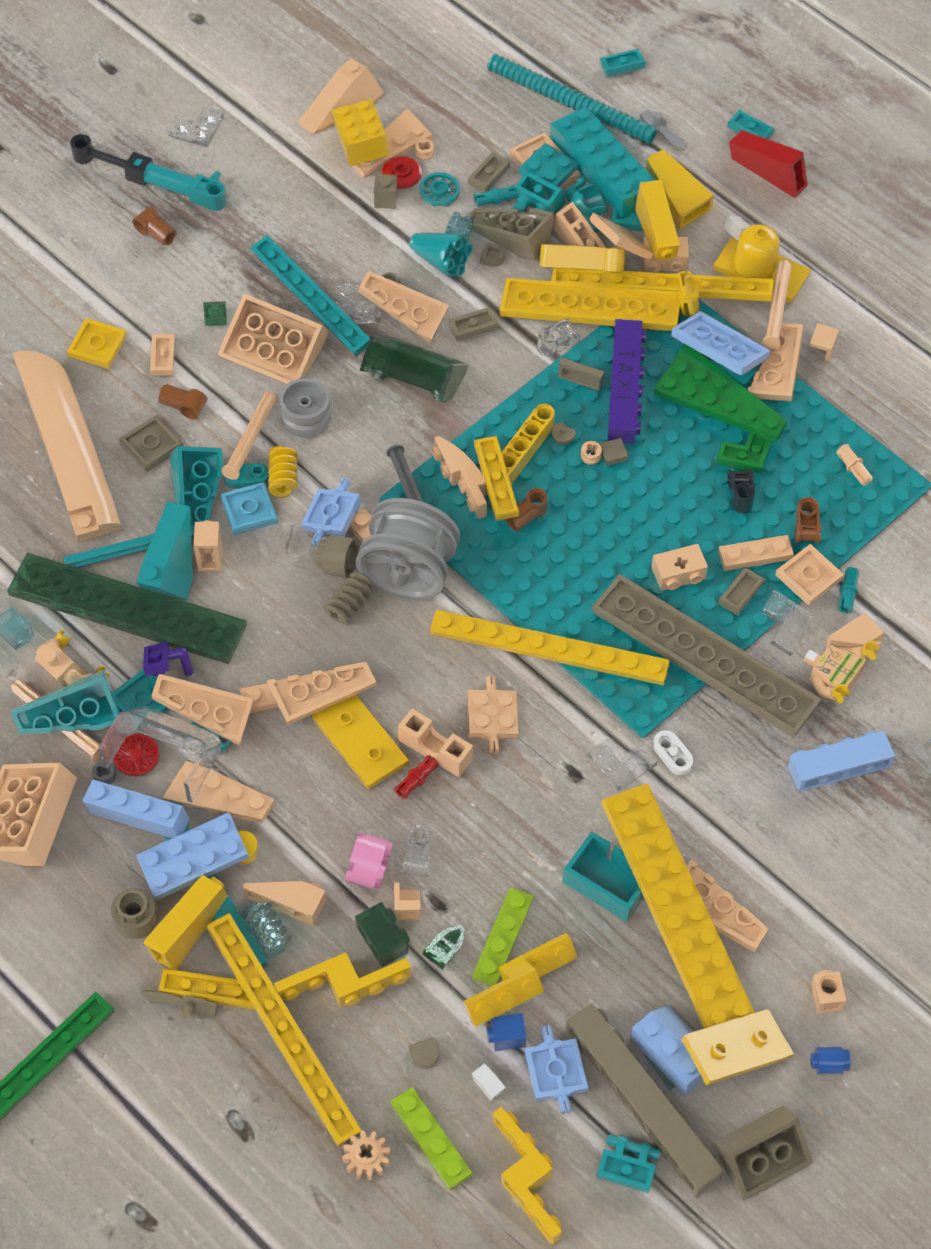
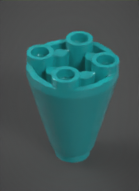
M421 232L415 233L410 240V248L417 255L448 277L462 276L464 274L468 256L473 251V244L469 243L467 237L462 234Z

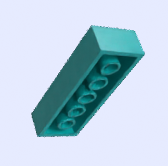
M586 106L551 123V140L563 154L579 163L577 170L589 184L596 185L602 198L611 208H615L617 214L622 219L629 216L630 212L635 213L640 183L656 181L651 174Z

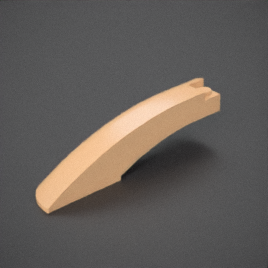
M35 351L12 353L77 542L122 530L123 527L103 469L66 371L56 360L43 353Z

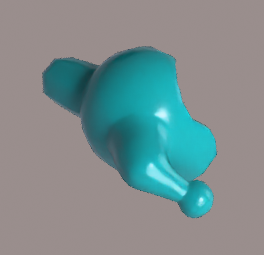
M579 177L575 184L565 190V198L570 203L573 202L594 232H599L600 230L589 219L593 213L600 216L608 211L607 206L596 185L588 184L584 186L586 184L585 178Z

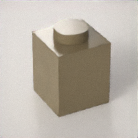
M375 174L374 208L396 209L397 175Z

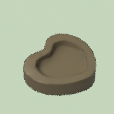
M556 423L552 428V438L556 444L570 443L576 437V431L573 428L566 427L563 423Z

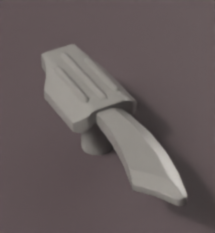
M646 110L640 114L645 124L648 123L651 127L655 126L657 133L660 132L670 143L682 150L686 149L684 139L666 128L667 121L663 118L662 113Z

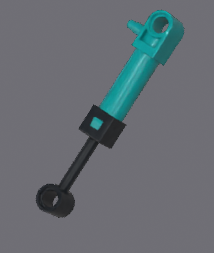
M77 134L71 138L70 145L73 160L78 164H87L93 158L124 168L125 178L130 182L142 186L149 183L187 196L190 199V203L209 210L219 211L227 204L225 186L222 182L218 181L221 175L219 171H215L210 178L199 174L196 177H192L154 164L152 158L136 152H132L128 160L96 150L92 146L91 138L85 134Z

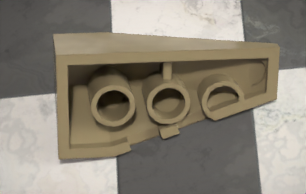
M474 209L462 221V225L518 256L536 260L540 256V244L549 243L555 215L552 212L540 209H530L529 212H519L518 209H511L510 212H499L498 209Z

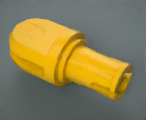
M681 271L677 275L680 285L677 299L680 302L682 314L692 317L699 311V291L693 287L692 273L687 271L686 276V271Z

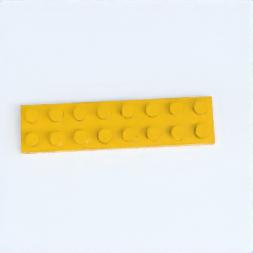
M506 278L500 306V316L615 326L616 319L642 321V329L672 331V328L678 325L680 302L677 299L678 292Z

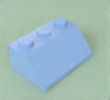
M667 1005L651 1011L632 1027L630 1040L686 1096L703 1081L701 1074L681 1040L684 1035L694 1031Z

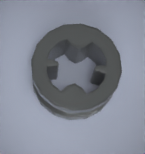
M100 761L92 769L93 778L96 781L112 784L116 778L114 766L108 761ZM106 770H108V776L102 775V777H100V771L106 772Z

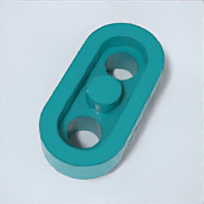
M261 463L243 464L239 470L240 475L238 479L231 480L223 475L224 483L232 489H240L262 482L267 484L269 469Z

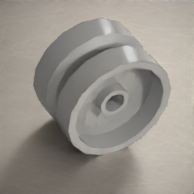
M299 378L289 382L282 389L280 394V410L285 429L299 437H313L322 433L328 427L331 421L330 397L327 388L322 383L310 378Z

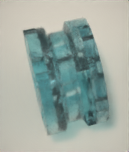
M454 212L449 219L445 233L462 234L469 239L473 227V218L470 216L464 217L459 212Z

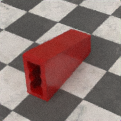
M743 130L729 142L732 160L791 197L796 198L808 186L804 153L802 151Z

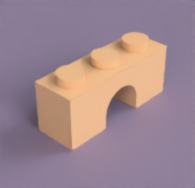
M413 708L398 725L399 741L425 757L430 755L431 758H435L439 766L457 777H460L473 761V745L455 734H452L449 739L441 736L434 729L432 720Z

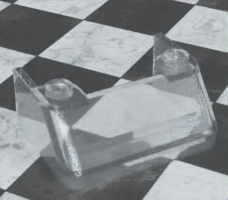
M138 706L120 713L115 718L98 748L102 766L108 769L125 737L136 732L178 747L182 751L183 758L194 764L184 781L187 801L192 803L221 751V742L218 735L146 706Z

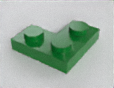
M751 432L745 446L723 441L716 464L746 471L748 468H752L753 472L762 474L772 441Z

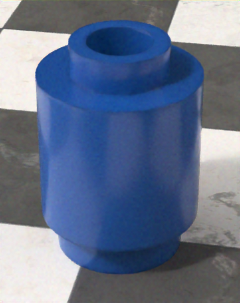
M816 1047L815 1053L810 1055L811 1068L816 1069L817 1074H843L844 1071H850L849 1049H843L842 1047Z

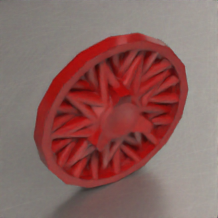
M397 156L384 164L382 175H397V189H407L419 182L421 167L413 158Z
M144 734L127 735L117 743L113 752L114 763L118 770L127 776L135 777L146 775L152 771L158 764L160 756L156 742Z

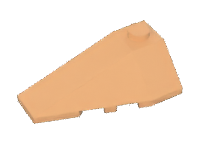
M350 58L333 75L298 121V124L316 134L335 125L331 110L338 109L341 106L356 104L363 100L372 99L375 104L384 95V91L366 66Z

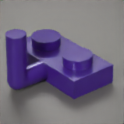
M168 641L144 647L143 670L145 676L163 675L165 672L170 671V660L180 659L185 676L192 675L194 671L187 650L185 648L170 650Z

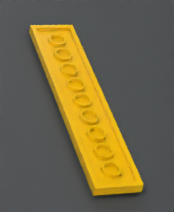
M646 783L604 798L601 801L603 809L704 1029L755 1013L649 784Z

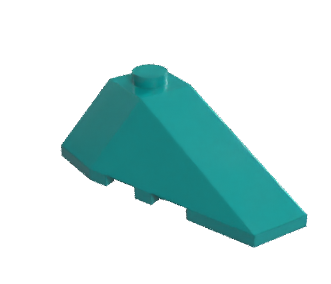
M177 446L170 454L171 479L175 503L190 506L191 537H194L195 522H203L210 519L214 498L217 495L218 484L222 477V448Z
M167 501L143 559L136 582L142 591L187 601L194 579L192 570L193 553L191 547L190 506Z
M105 670L82 678L10 710L19 734L49 733L50 731L69 732L87 729L100 730L122 721L114 692Z

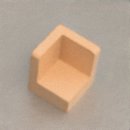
M817 323L810 346L827 351L825 361L829 362L837 341L839 329Z
M394 882L395 920H421L420 890H400V882Z

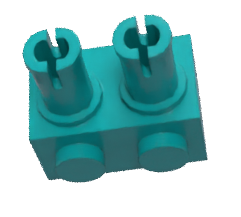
M526 171L514 187L518 200L511 209L525 212L528 207L552 212L555 215L561 210L566 200L562 189Z

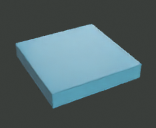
M265 482L220 494L233 535L278 523V518Z

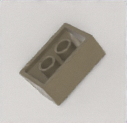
M783 1105L714 1142L724 1169L743 1200L813 1163L798 1117Z

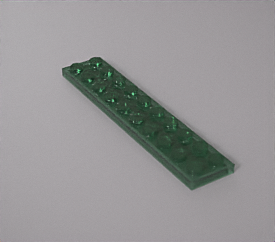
M28 552L7 590L9 596L159 643L168 642L169 646L178 649L185 648L188 652L226 664L230 663L247 627V621Z

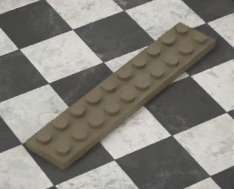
M621 574L618 575L592 606V612L792 738H795L821 703L822 699Z

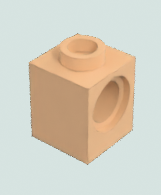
M823 970L815 974L811 982V988L817 1014L843 1011L846 997L840 971ZM829 987L834 993H826L822 988Z

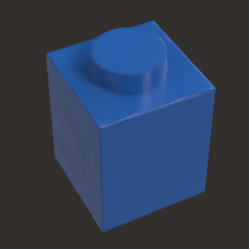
M522 1013L497 1016L491 1019V1027H486L488 1043H493L495 1052L526 1047V1032Z

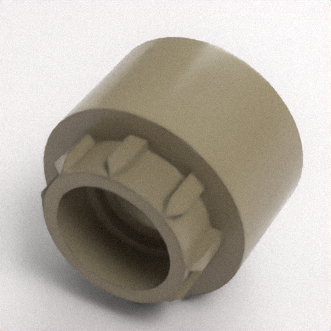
M331 534L329 538H322L316 549L315 563L317 567L322 569L324 574L350 578V575L354 572L358 555L357 539Z
M129 888L120 892L112 901V919L116 930L122 936L129 939L143 938L156 927L158 914L155 902L147 891L140 888ZM132 911H140L136 915H129Z

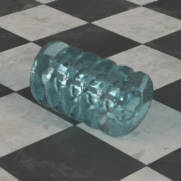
M255 902L243 909L241 917L245 919V924L250 928L251 934L255 936V941L260 944L262 952H265V957L272 959L286 949L292 937L290 934L284 935L287 932L285 926L279 927L282 924V920L280 918L274 919L277 916V912L270 910L272 908L271 902Z

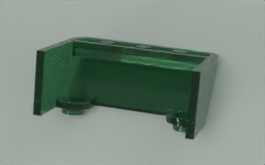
M370 336L359 371L372 372V377L380 380H385V377H392L428 390L434 395L433 399L446 403L447 400L453 399L466 375L469 365L394 337Z

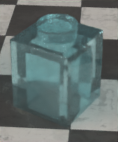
M11 606L0 615V636L10 646L17 650L30 642L34 636L31 623Z

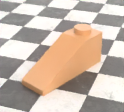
M573 202L555 214L552 228L567 245L605 247Z
M304 881L245 883L243 886L244 898L313 927L327 902L326 890L313 882L310 884Z

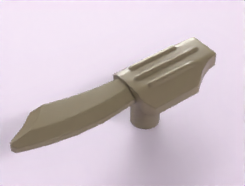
M141 991V995L151 1003L181 1006L180 1016L184 1019H188L190 1016L203 1019L208 1016H215L217 1004L189 995H184L181 998L160 991Z

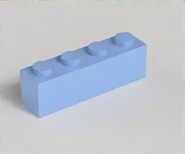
M872 731L864 734L862 737L854 739L845 738L836 744H822L813 750H799L791 755L788 768L798 792L891 768L895 755L885 732L876 733Z
M92 780L82 801L92 815L169 838L183 834L190 819L181 805L96 780Z

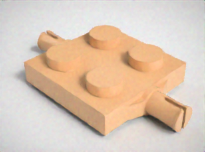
M487 676L485 690H468L467 692L469 737L489 740V753L493 754L494 751V754L499 753V740L518 738L517 692L496 689V677L492 676L491 679V676Z

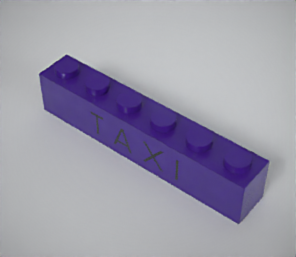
M615 320L607 441L621 438L623 443L635 444V437L640 435L641 421H637V416L641 417L642 403H638V398L643 396V384H639V379L643 380L644 366H640V361L644 362L645 348H641V343L645 344L646 330H642V321Z

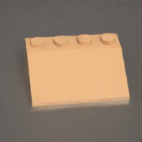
M243 294L218 356L288 384L291 381L305 377L320 354L329 330L321 324Z
M61 763L6 764L2 766L0 771V861L22 866L45 865L77 777Z

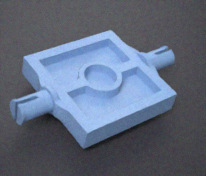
M342 478L336 489L326 490L318 488L301 523L304 531L316 532L311 540L313 545L317 546L325 535L345 536L362 501L359 494L346 491L351 483L349 479Z
M547 1025V1031L546 1026H543L541 1031L544 1042L538 1046L524 1048L535 1101L558 1099L560 1113L565 1114L567 1112L568 1114L572 1112L568 1097L573 1094L588 1092L576 1038L564 1041L554 1040L552 1026Z

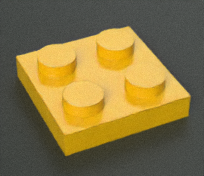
M85 318L67 350L68 357L109 369L127 337V330Z

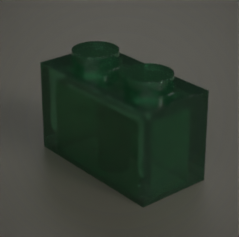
M382 901L355 916L356 928L381 967L407 954L408 942H410L406 931L403 928L399 929L396 925L397 919L392 909H386Z

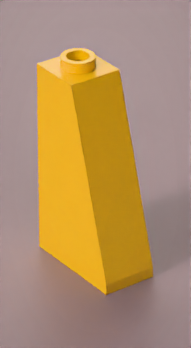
M664 149L648 157L646 170L655 180H662L673 222L679 230L712 210L714 195Z
M662 180L641 182L635 210L651 251L654 253L653 256L655 260L677 258L680 243Z
M202 875L145 939L143 943L156 961L171 970H178L207 925L228 897L223 888L225 885L215 877L209 879Z

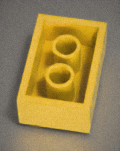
M372 99L331 110L335 129L349 167L390 156L387 136Z

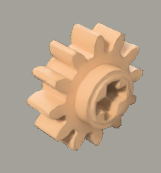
M362 1130L360 1139L351 1135L352 1145L345 1144L343 1146L344 1151L347 1153L342 1157L343 1163H350L347 1166V1172L352 1173L356 1170L358 1180L361 1179L363 1174H367V1178L371 1181L373 1172L382 1176L381 1165L389 1166V1160L386 1157L390 1155V1148L384 1147L386 1144L385 1138L377 1141L375 1131L371 1133L370 1137H366V1133ZM366 1152L368 1154L371 1152V1158L367 1159L366 1156L362 1158V1153Z

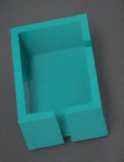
M591 831L564 868L562 882L627 922L644 896L623 850L614 846L611 860H609L611 843Z

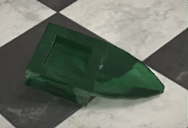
M453 926L444 929L426 946L422 955L443 970L456 956L463 943L464 927Z

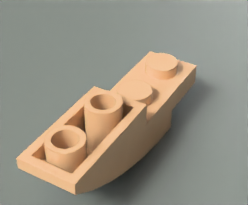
M440 436L434 437L435 447L432 448L435 460H439L441 463L443 477L445 479L448 478L452 486L458 484L461 493H465L467 496V504L470 511H474L478 519L486 517L487 503L484 498L486 496V485L482 473L474 462L458 447Z

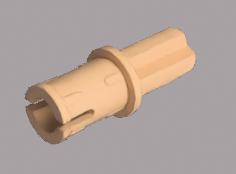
M848 444L841 446L837 450L838 452L836 453L846 464L847 471L852 472L863 486L868 485L873 480V477L863 466V460L855 455Z

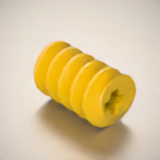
M275 446L268 450V489L271 495L283 498L289 496L298 487V476L296 474L298 472L296 466L298 464L296 459L298 454L293 448Z

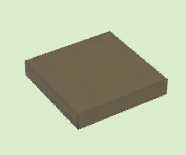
M157 415L119 438L120 444L145 472L170 458V454L177 446H183L180 440Z

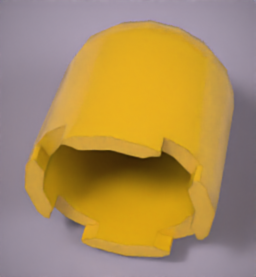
M763 224L751 225L744 229L740 234L733 257L734 268L738 274L744 278L760 277L765 279L771 276L775 271L780 248V240L777 233L769 226Z

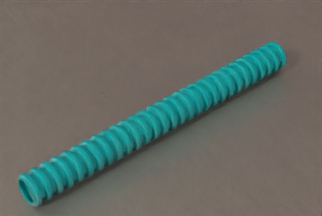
M495 53L488 61V71H493L495 74L499 73V76H504L505 79L510 78V81H515L516 84H521V86L527 87L529 90L532 89L533 92H538L540 95L543 94L544 97L549 96V99H554L555 102H560L561 105H566L568 108L571 107L572 110H579L586 106L601 123H605L607 126L611 125V128H616L618 131L622 130L624 134L628 133V136H634L635 139L639 138L641 142L645 141L646 144H650L656 136L657 128L655 126L651 127L648 123L645 125V122H639L638 118L628 117L627 113L622 114V111H617L616 108L611 109V106H605L603 102L594 101V98H588V95H583L581 92L577 93V90H572L564 84L560 85L559 82H555L553 79L549 80L548 77H544L542 74L538 75L536 71L532 72L531 69H527L525 66L521 67L520 64H516L514 61L510 62L509 59H505L503 56L499 57Z

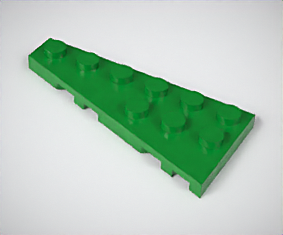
M684 344L654 388V395L773 442L778 441L787 427V420L687 344Z

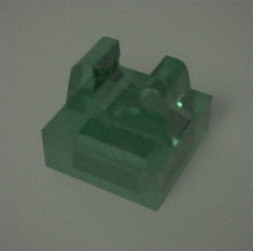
M226 301L203 303L205 326L227 325Z

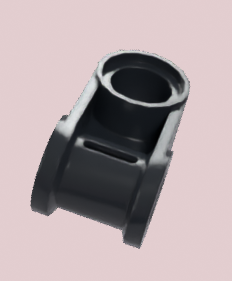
M748 468L747 471L733 472L732 469L728 470L727 483L730 490L732 507L739 513H747L753 508L755 496L752 468Z

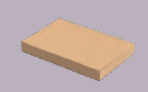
M544 132L510 149L509 155L521 166L544 143L560 152L562 151ZM576 170L559 188L577 180L580 177V172Z
M595 213L591 215L590 222L616 246L647 260L651 259L654 253L627 228Z

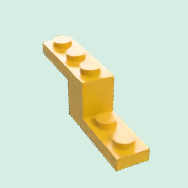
M564 933L499 966L498 969L503 980L502 982L463 1001L471 1023L477 1027L545 992L540 977L578 958L570 936Z
M345 952L274 983V987L282 1000L290 1001L297 998L300 993L308 989L316 990L323 986L325 982H328L341 1008L345 1005L353 1006L361 998L368 995H378L386 987L393 984L401 985L411 977V966L407 958L358 978Z
M501 1106L493 1112V1123L522 1157L501 1174V1183L553 1246L561 1239L562 1225L555 1215H549L543 1208L545 1204L536 1193L532 1195L534 1190L552 1177L553 1163L544 1152L540 1154L536 1149V1143L528 1132L523 1133L517 1126L519 1122L510 1111L506 1112Z

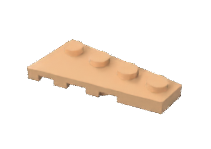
M408 108L384 129L390 156L353 166L363 178L383 168L384 164L391 158L404 156L415 150V144L418 140H432V133Z
M371 271L366 273L359 287V293L430 344L449 305Z
M782 323L779 336L781 341L780 347L770 350L769 358L762 362L759 371L756 372L753 378L754 381L751 387L748 388V391L758 399L792 401L804 331L803 324Z
M367 662L335 667L334 670L314 671L312 674L302 676H287L286 679L267 680L269 689L287 725L377 686Z
M162 674L158 675L152 692V700L240 746L253 706V698Z
M190 759L186 760L162 798L164 801L183 804L187 808L194 809V807L215 814H218V812L225 814L229 812L231 817L258 823L264 822L275 804L273 798Z
M691 859L687 868L717 932L755 953L768 933V928L747 908L739 905L734 900V896L727 890L724 891L709 873L706 874L698 867V863Z

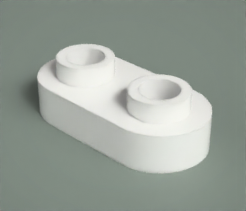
M661 731L657 733L654 738L653 748L661 760L676 775L689 773L693 766V756L673 732ZM663 744H667V745H669L670 747H669V748H664V747H662V745H663ZM681 762L684 766H678L676 763Z

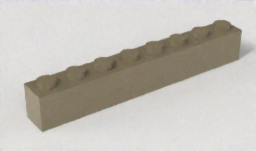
M591 1003L566 1021L567 1033L572 1039L576 1038L581 1051L655 1146L661 1150L662 1155L693 1195L698 1197L722 1179L724 1172L722 1169L724 1168L723 1163L717 1155H711L707 1150V1144L699 1133L695 1134L689 1127L690 1122L685 1114L681 1111L677 1112L672 1105L673 1100L666 1091H661L656 1085L657 1081L654 1075L649 1070L645 1071L640 1065V1058L633 1049L629 1050L625 1046L621 1033L617 1029L613 1030L607 1023L608 1018L600 1008L596 1009Z

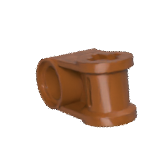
M805 497L799 501L796 511L795 542L799 543L800 540L820 543L819 504L815 499Z

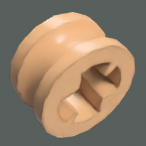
M429 139L418 140L415 144L416 157L421 160L432 158L434 155L433 142Z
M595 441L584 443L581 447L582 461L591 465L598 463L601 459V446Z

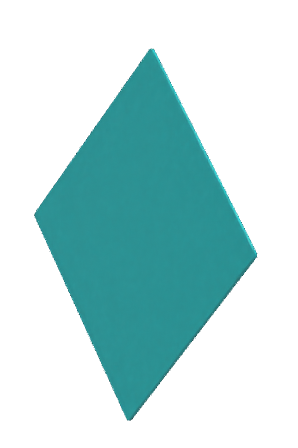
M699 299L698 312L701 311L746 336ZM681 307L678 324L691 317L690 315L688 317L684 316L681 312ZM606 325L599 326L451 441L452 444L463 451L474 462L482 473L474 440L497 436L502 452L538 405L548 404L553 407L555 413L554 425L556 423H563L566 427L573 428L576 431L575 439L567 444H556L552 438L551 431L511 484L517 505L526 498L527 493L531 489H543L547 493V512L544 516L533 519L518 532L513 531L504 519L495 520L487 494L484 496L487 503V516L478 519L475 512L470 511L467 504V496L465 493H461L458 484L452 486L449 479L443 477L441 463L439 460L436 461L434 456L411 472L423 502L436 507L448 515L460 531V540L453 558L447 561L446 564L515 626L663 659L666 658L592 612V606L619 574L745 651L803 600L776 576V570L789 561L787 560L746 567L764 578V585L738 616L718 604L720 597L744 568L724 571L718 552L719 546L788 535L794 556L811 544L839 569L931 489L930 481L796 376L792 401L760 399L787 420V427L777 442L772 441L762 474L753 472L755 488L753 508L747 513L735 511L732 507L730 490L728 489L727 471L730 469L733 472L746 470L716 464L717 456L723 441L745 446L750 432L654 395V388L685 343L671 336L672 331L642 329L646 330L645 344L641 343V348H645L644 362L640 361V366H644L643 380L639 379V384H643V396L638 398V403H642L641 417L637 416V421H641L640 435H636L635 444L623 443L628 454V461L606 466L601 455L600 461L596 464L584 463L581 459L582 445L588 441H595L599 444L606 442L608 438L615 326ZM561 358L604 371L601 390L598 391L559 378L558 369ZM762 363L755 366L754 369L759 371ZM754 380L745 387L747 390L751 387ZM848 444L855 455L863 460V466L873 477V480L868 485L863 486L852 472L847 471L846 464L836 453L841 446ZM401 482L384 493L379 498V503L391 498H407ZM805 497H811L819 504L820 543L800 540L799 543L795 542L796 511L799 501ZM698 544L708 566L706 579L697 584L690 583L674 590L667 589L661 591L652 570L653 555ZM671 661L664 685L557 662L641 738L648 736L706 685L705 682Z

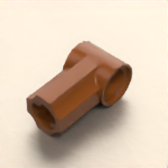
M151 206L132 220L134 227L142 235L148 233L162 245H170L177 235L176 230L163 221L159 213Z
M169 384L162 386L158 397L159 403L180 410L182 415L189 419H196L208 400L207 396L197 389L186 391Z
M540 488L531 489L527 493L526 498L517 505L519 516L504 519L513 531L518 532L533 519L544 516L547 512V493Z

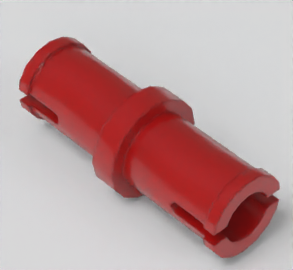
M427 755L416 768H411L407 773L408 776L394 788L395 793L399 797L402 796V799L405 800L418 786H422L426 781L425 779L439 767L436 759Z

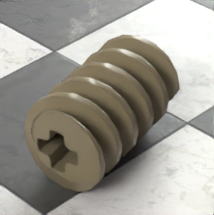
M352 572L350 578H347L344 584L338 588V591L334 592L332 598H329L326 604H324L327 614L334 620L347 624L349 622L347 617L352 618L354 616L353 610L358 611L360 609L359 604L364 605L366 603L365 597L370 598L372 596L369 589L372 588L371 581L359 572Z

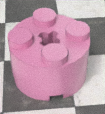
M359 832L350 858L345 881L371 889H380L393 843L383 838Z

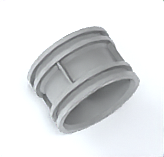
M391 498L380 502L375 507L369 523L371 536L364 539L356 557V567L359 573L366 576L376 588L400 598L425 600L437 596L442 591L448 575L446 562L453 558L460 540V531L457 525L441 510L418 500Z

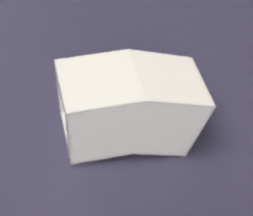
M728 216L724 228L731 236L739 240L740 234L749 225L741 217Z
M485 1063L472 1073L473 1081L490 1101L500 1095L506 1088Z

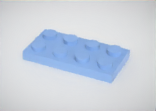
M701 311L672 328L671 336L739 375H743L768 359L770 355L769 349Z
M229 812L136 855L156 901L194 884L202 875L209 877L250 858Z

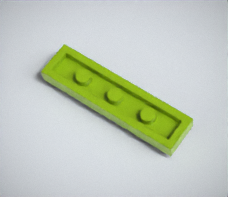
M511 887L509 888L472 974V980L491 987L499 983L501 974L498 967L508 962L534 900L533 895Z
M413 1087L390 1101V1105L449 1191L472 1177L471 1170Z

